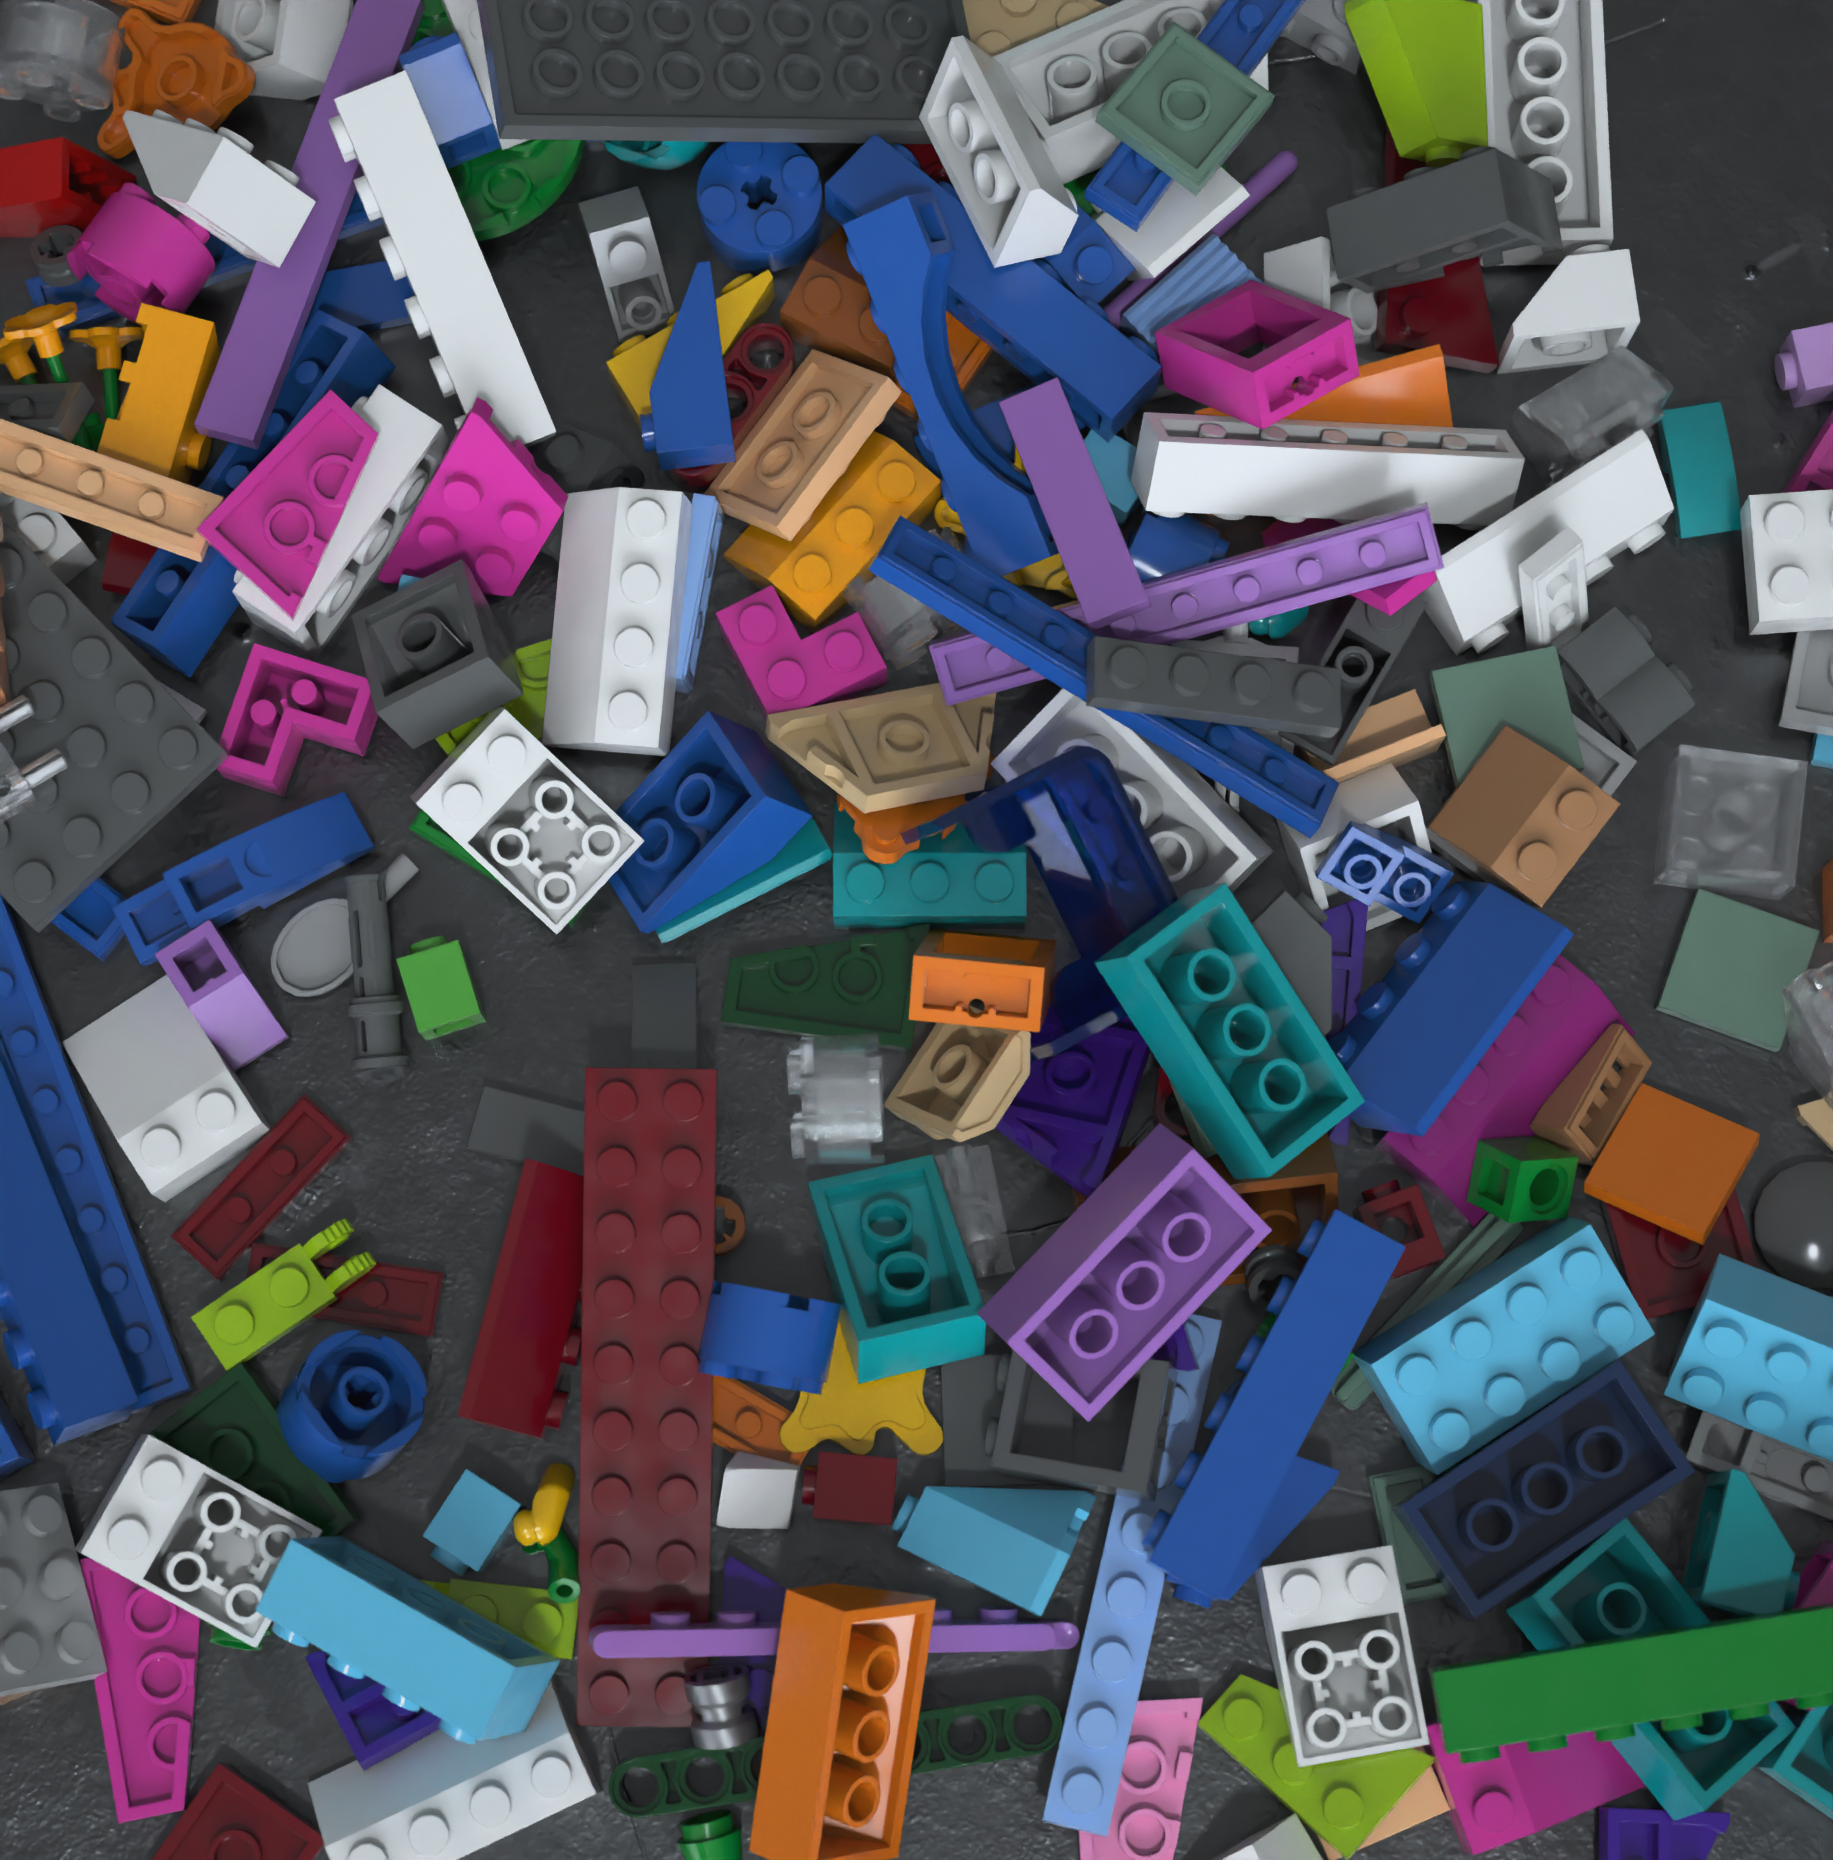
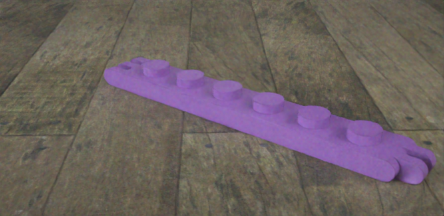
M935 1607L928 1653L1070 1649L1078 1643L1080 1635L1078 1628L1064 1619L1018 1618V1608L980 1607L978 1608V1619H953V1609ZM743 1610L716 1612V1623H690L689 1612L650 1613V1624L596 1625L589 1631L587 1639L590 1647L602 1658L777 1655L781 1622H756L755 1611Z

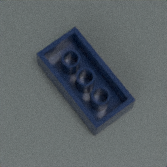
M1619 1359L1608 1364L1540 1408L1391 1509L1464 1619H1476L1694 1473L1695 1470Z

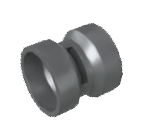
M739 1663L715 1664L694 1670L684 1677L683 1683L686 1699L694 1706L697 1713L690 1724L693 1743L696 1747L709 1750L727 1749L740 1746L757 1737L759 1729L756 1713L753 1709L746 1706V1696L752 1689L749 1669L746 1665Z

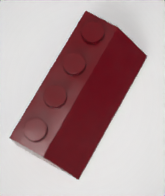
M525 1158L457 1415L471 1423L547 1441L550 1428L560 1430L562 1427L570 1392L560 1390L566 1364L576 1367L581 1356L582 1328L577 1327V1322L582 1307L584 1176Z

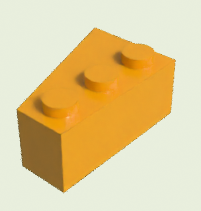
M141 303L136 323L142 325L144 334L137 363L126 360L123 362L119 380L129 383L130 386L116 420L110 418L106 420L97 453L189 484L194 469L201 471L204 468L211 448V437L199 434L194 423L221 355L214 322Z

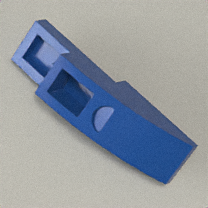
M344 791L256 826L162 873L164 877L162 881L112 907V910L139 963L147 967L158 961L154 955L155 953L210 919L219 928L257 906L265 909L376 849L352 801Z

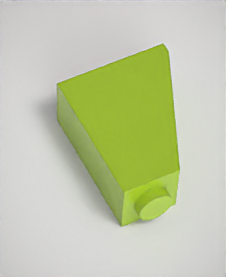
M1348 0L1345 2L1344 14L1399 156L1423 161L1426 167L1441 168L1460 161V155L1470 149L1488 146L1483 5L1465 0Z

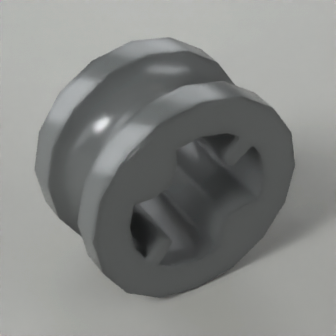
M58 225L48 228L37 235L30 245L29 252L31 258L37 266L42 281L47 285L63 287L80 281L74 275L67 262V254L82 235L81 231L74 226Z
M1269 1245L1254 1251L1247 1258L1244 1266L1245 1278L1250 1299L1257 1306L1264 1309L1267 1308L1284 1276L1278 1275L1279 1273L1286 1274L1287 1277L1296 1280L1302 1266L1300 1257L1293 1249L1283 1245Z

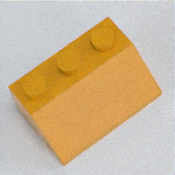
M873 431L850 461L847 470L835 481L813 511L810 520L798 531L792 541H788L750 524L723 554V557L761 590L773 585L786 612L814 634L828 627L875 575L868 569L899 516L919 526L932 512L937 502L941 500V480L894 440Z

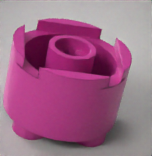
M129 182L124 183L119 192L112 193L67 254V262L74 275L81 281L88 272L101 285L94 295L112 310L136 323L141 303L184 314L216 268L215 261L205 246L210 238L209 232L184 214H178L176 218L156 206L155 200L144 189Z

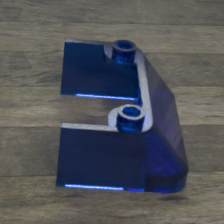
M1087 746L1073 748L900 833L905 844L908 845L961 821L970 840L983 851L1003 853L1023 843L1026 844L1081 955V958L1062 967L1052 981L1051 1001L1062 1026L1031 1042L1030 1062L1055 1056L1128 1016L1094 962L1179 898L1111 761L1105 754Z

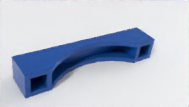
M933 192L906 195L843 224L848 237L846 250L849 260L854 269L863 275L872 298L870 302L872 318L878 329L887 335L895 355L894 372L902 389L909 393L919 416L917 422L919 436L924 446L934 453L942 473V493L948 506L957 512L965 531L964 545L967 556L1002 577L1059 554L1028 475L1020 470L995 446L976 421L959 387L949 352L946 324L948 281L956 250Z

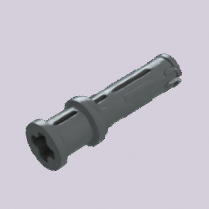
M386 874L344 877L346 899L348 901V923L355 998L349 999L350 1005L346 1006L347 1015L354 1018L357 1057L351 1060L352 1070L409 1065V1055L402 1053L399 1014L405 1011L404 1001H401V995H395L394 979L392 976V954L386 904Z

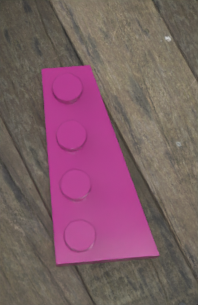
M90 1558L80 1559L82 1575L108 1670L105 1674L95 1678L94 1682L118 1823L186 1810L188 1805L201 1618Z

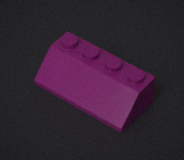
M1559 954L1425 1135L1422 1137L1388 1131L1374 1148L1474 1229L1489 1213L1466 1201L1478 1140L1537 1136L1529 1127L1534 1116L1611 1023L1621 1024L1631 1037H1633L1635 1032L1598 985Z

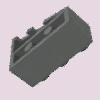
M1486 146L1470 149L1460 155V161L1441 168L1422 167L1411 170L1404 175V181L1384 188L1366 187L1355 190L1348 195V201L1326 208L1337 279L1365 293L1445 277L1444 266L1482 256L1484 268L1504 264L1503 251L1534 244L1542 247L1543 255L1563 251L1551 179L1495 147Z

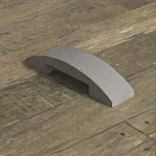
M1702 1410L1685 1455L1689 1463L1711 1473L1728 1469L1745 1472L1757 1493L1833 1523V1462Z

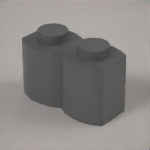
M1614 607L1557 651L1565 687L1589 711L1609 741L1632 757L1687 714L1696 704L1690 696L1693 692V687L1685 673L1674 663L1669 662L1665 665L1655 656L1649 646L1653 643V639L1644 623L1635 615L1629 613L1625 616L1619 609Z

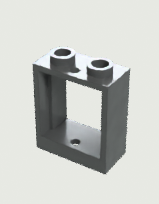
M1012 1350V1354L1003 1353L997 1375V1390L1005 1392L1000 1418L992 1417L990 1419L985 1438V1455L992 1457V1468L1004 1476L1155 1502L1178 1372L1170 1362L1148 1359L1131 1377L1140 1380L1123 1472L1018 1454L1033 1368L1014 1350Z

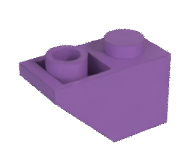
M210 919L154 954L191 1013L234 1072L289 1038L224 934Z

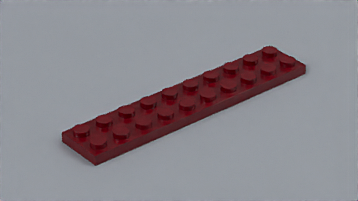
M585 1067L578 1562L581 1593L578 1597L576 1726L691 1727L690 1724L697 1713L694 1706L686 1699L683 1679L694 1670L710 1666V1656L602 1658L590 1647L587 1637L589 1631L596 1625L650 1624V1613L689 1612L690 1623H711L714 1375L698 1372L700 1362L698 1353L709 1296L712 1291L713 1281H715L718 1069Z

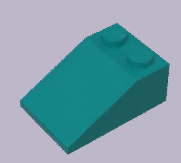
M932 1154L808 1182V1193L834 1302L841 1304L839 1323L858 1384L984 1355L986 1322L977 1315L984 1307Z

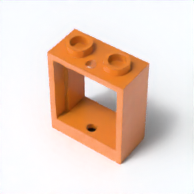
M930 928L913 955L909 1020L1040 1032L1053 1000L1057 940ZM973 999H980L985 1004L984 1011L981 1013L973 1012L970 1008V1002Z

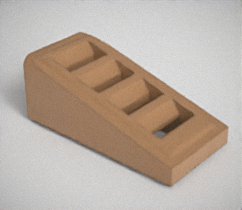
M1611 1023L1544 1102L1529 1127L1539 1138L1578 1156L1579 1164L1594 1166L1643 1081L1652 1061L1621 1024ZM1615 1060L1622 1067L1618 1073L1612 1067ZM1602 1084L1605 1087L1603 1091L1600 1089Z

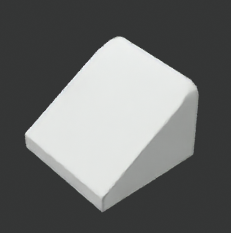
M737 1451L724 1472L716 1525L726 1528L788 1529L791 1524L800 1466Z

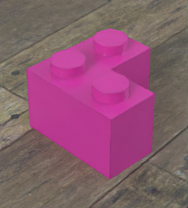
M773 585L716 612L719 632L765 721H767V715L860 698L887 685V666L858 612L802 640Z
M254 643L218 743L229 757L216 769L225 779L284 797L304 738L365 756L379 716L375 712L367 678Z

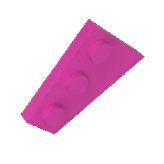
M330 390L196 529L197 533L294 621L377 443L378 433Z

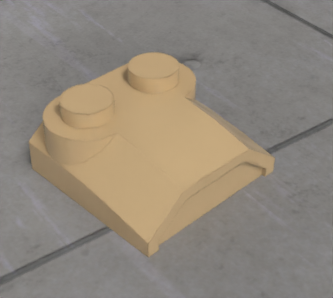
M970 1006L973 1012H982V1010ZM936 1023L883 1106L900 1119L916 1125L935 1140L948 1138L961 1143L995 1129L1030 1075L1031 1033L1020 1030Z

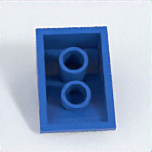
M708 710L615 812L644 842L608 881L638 929L649 934L771 861L809 821L813 814L756 731Z

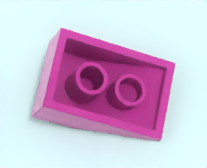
M1438 1719L1426 1722L1429 1744L1424 1745L1428 1755L1435 1757V1762L1431 1766L1450 1807L1448 1812L1462 1850L1471 1855H1476L1531 1835L1646 1786L1610 1741H1595L1593 1731L1567 1735L1568 1747L1530 1753L1527 1750L1526 1742L1499 1746L1500 1758L1482 1762L1461 1763L1459 1752L1447 1754L1443 1750Z

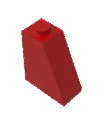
M64 137L0 148V238L36 237L44 230L58 225L74 226L83 233L112 193L119 192L124 183L129 182L136 185V175Z

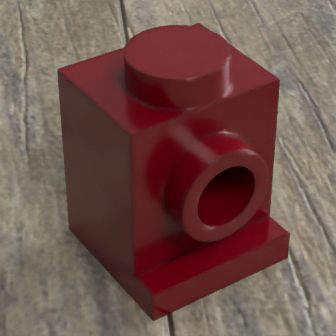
M1396 1179L1361 1193L1365 1203L1357 1206L1352 1211L1355 1220L1383 1234V1223L1389 1219L1400 1221L1405 1228V1237L1398 1243L1406 1248L1388 1282L1437 1264L1446 1257L1418 1184L1401 1190Z

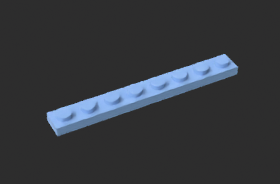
M1191 1314L1185 1323L1200 1369L1192 1372L1176 1370L1178 1376L1155 1502L1115 1495L1041 1820L1042 1822L1103 1837L1108 1836L1166 1573L1145 1563L1152 1549L1143 1545L1142 1541L1159 1509L1161 1508L1171 1514L1183 1492L1182 1489L1174 1486L1173 1482L1191 1449L1194 1450L1222 1324L1221 1320ZM1127 1441L1126 1450H1125V1454H1124V1458H1123V1463H1122V1467H1121V1472H1123V1468H1124V1463H1125V1457H1126V1452H1127L1128 1441Z

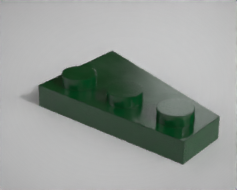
M930 923L910 926L906 930L877 935L871 933L849 937V940L809 947L803 945L731 958L721 1023L728 1026L912 1052L916 1020H909L913 955L929 932Z
M248 1361L237 1364L149 1433L152 1437L321 1529L322 1532L319 1537L339 1536L361 1519L336 1483H329L321 1479L315 1471L304 1465L293 1454L285 1441L277 1419L276 1409L278 1402Z

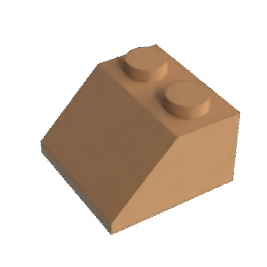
M1504 725L1426 828L1521 901L1530 906L1542 907L1613 815L1620 803L1570 764L1507 725Z

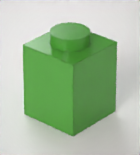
M445 936L424 939L409 946L411 955L396 959L418 1032L425 1041L487 1022L466 952L459 940L447 943Z

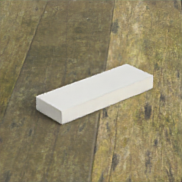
M1569 526L1518 565L1527 651L1555 645L1557 651H1559L1589 627L1583 540Z

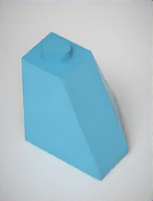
M926 1486L920 1499L908 1493L891 1529L902 1534L897 1545L898 1548L1040 1617L1078 1540L1079 1530L1083 1522L1086 1521L1097 1496L1086 1491Z

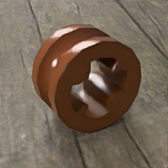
M716 1196V1209L724 1210L726 1220L735 1223L736 1227L731 1237L726 1233L723 1234L726 1241L716 1244L715 1257L725 1256L737 1250L744 1241L747 1231L746 1220L739 1206L732 1200L721 1196Z

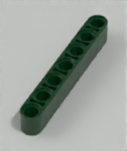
M1024 1694L920 1711L917 1734L921 1741V1750L912 1761L910 1775L1033 1756L1049 1751L1058 1742L1062 1733V1718L1059 1710L1047 1698L1036 1694ZM1027 1705H1038L1044 1708L1051 1720L1048 1735L1042 1741L1034 1744L1021 1741L1015 1735L1013 1729V1719L1016 1713ZM963 1715H972L978 1718L984 1724L986 1730V1739L983 1746L971 1754H962L955 1751L947 1738L950 1724L957 1717ZM765 1736L756 1737L750 1742L727 1749L709 1750L691 1747L641 1755L623 1761L614 1769L609 1780V1795L612 1804L620 1813L629 1817L645 1818L756 1800L759 1779L753 1771V1759L756 1753L763 1748ZM710 1757L722 1766L724 1782L717 1793L701 1795L690 1786L688 1770L691 1763L697 1758ZM635 1767L651 1771L658 1782V1793L655 1800L645 1806L631 1803L623 1792V1780L626 1774Z

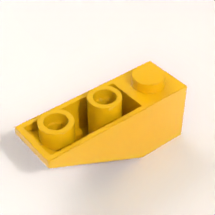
M769 270L756 277L749 273L735 278L721 290V297L715 299L723 360L741 335L751 326L757 325L774 300V280ZM679 311L667 321L668 327L647 339L644 335H638L625 341L613 352L614 358L606 362L610 381L640 430V414L652 413L649 391Z

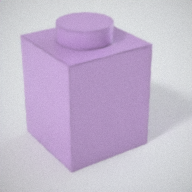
M1833 322L1792 330L1779 348V353L1775 355L1774 367L1778 385L1782 391L1789 390L1793 408L1833 400Z

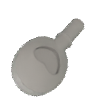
M400 853L380 873L386 874V903L419 871L403 853ZM331 898L318 901L301 910L282 929L273 946L270 960L272 974L277 984L283 990L297 997L310 998L323 995L339 987L353 974V963L348 923V901L346 899Z

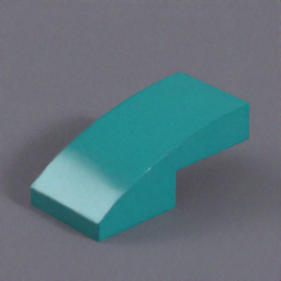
M1717 400L1656 410L1663 472L1669 474L1676 536L1683 539L1740 530L1741 506L1721 401Z

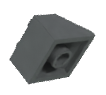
M462 559L351 615L375 712L412 749L524 694L511 645L471 570Z

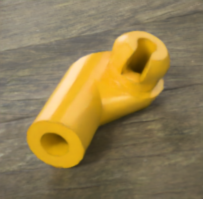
M563 1463L549 1465L534 1496L532 1510H520L514 1516V1533L520 1544L531 1546L539 1542L542 1546H545L558 1536L576 1481L575 1474L568 1465Z

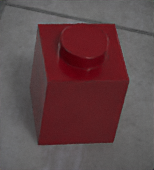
M819 1451L818 1466L805 1465L802 1504L814 1505L813 1518L815 1520L892 1527L898 1459Z

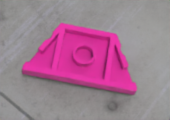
M479 397L474 401L385 558L376 579L384 583L399 585L401 574L423 579L462 559L468 565L483 594L512 597L563 513L568 496L549 474H545L536 466L534 456L519 439L510 443L490 420L493 409L486 401Z

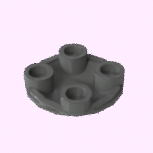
M1801 1162L1780 1171L1759 1191L1754 1211L1755 1239L1765 1261L1771 1266L1776 1276L1806 1288H1833V1163Z

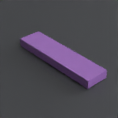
M1058 377L1000 401L999 405L1091 631L1151 607Z

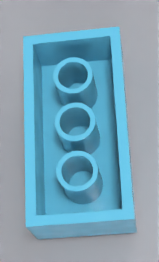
M1567 1215V1218L1559 1219L1352 1353L1355 1354L1354 1359L1365 1374L1368 1383L1415 1461L1435 1475H1439L1649 1339L1655 1333L1591 1224Z
M1719 1253L1676 1349L1663 1395L1833 1462V1298Z
M343 1536L291 1539L255 1610L275 1622L272 1631L282 1639L302 1647H307L309 1643L330 1654L327 1663L337 1671L357 1679H363L364 1675H367L385 1686L382 1694L389 1701L411 1711H419L420 1707L441 1718L438 1726L443 1732L468 1744H475L476 1740L498 1739L500 1736L525 1732L560 1662L556 1657Z

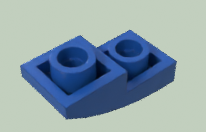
M1350 821L1316 869L1315 875L1316 878L1368 906H1371L1375 900L1419 924L1434 900L1450 881L1454 872L1449 862L1412 843L1379 829Z

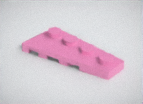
M1203 1697L1137 1701L1108 1836L1103 1837L1078 1830L1079 1860H1173Z

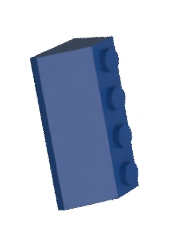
M1457 881L1455 884L1445 888L1432 904L1433 913L1420 931L1408 937L1399 946L1394 956L1396 962L1382 981L1371 986L1361 996L1357 1003L1358 1012L1344 1031L1334 1035L1327 1041L1365 1100L1362 1105L1348 1116L1359 1127L1423 1137L1574 934L1566 926L1490 882Z

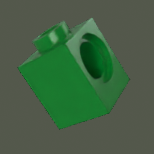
M1537 1136L1479 1139L1466 1201L1508 1223L1567 1218L1579 1157Z

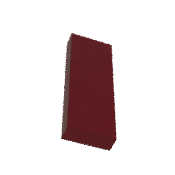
M303 1094L171 1237L217 1280L222 1281L252 1249L253 1242L257 1243L351 1143L353 1138Z
M253 1242L246 1279L291 1248ZM324 1254L314 1262L324 1277L327 1278L350 1258ZM376 1262L377 1264L373 1269L336 1294L339 1299L311 1317L312 1319L435 1338L446 1274L444 1272Z

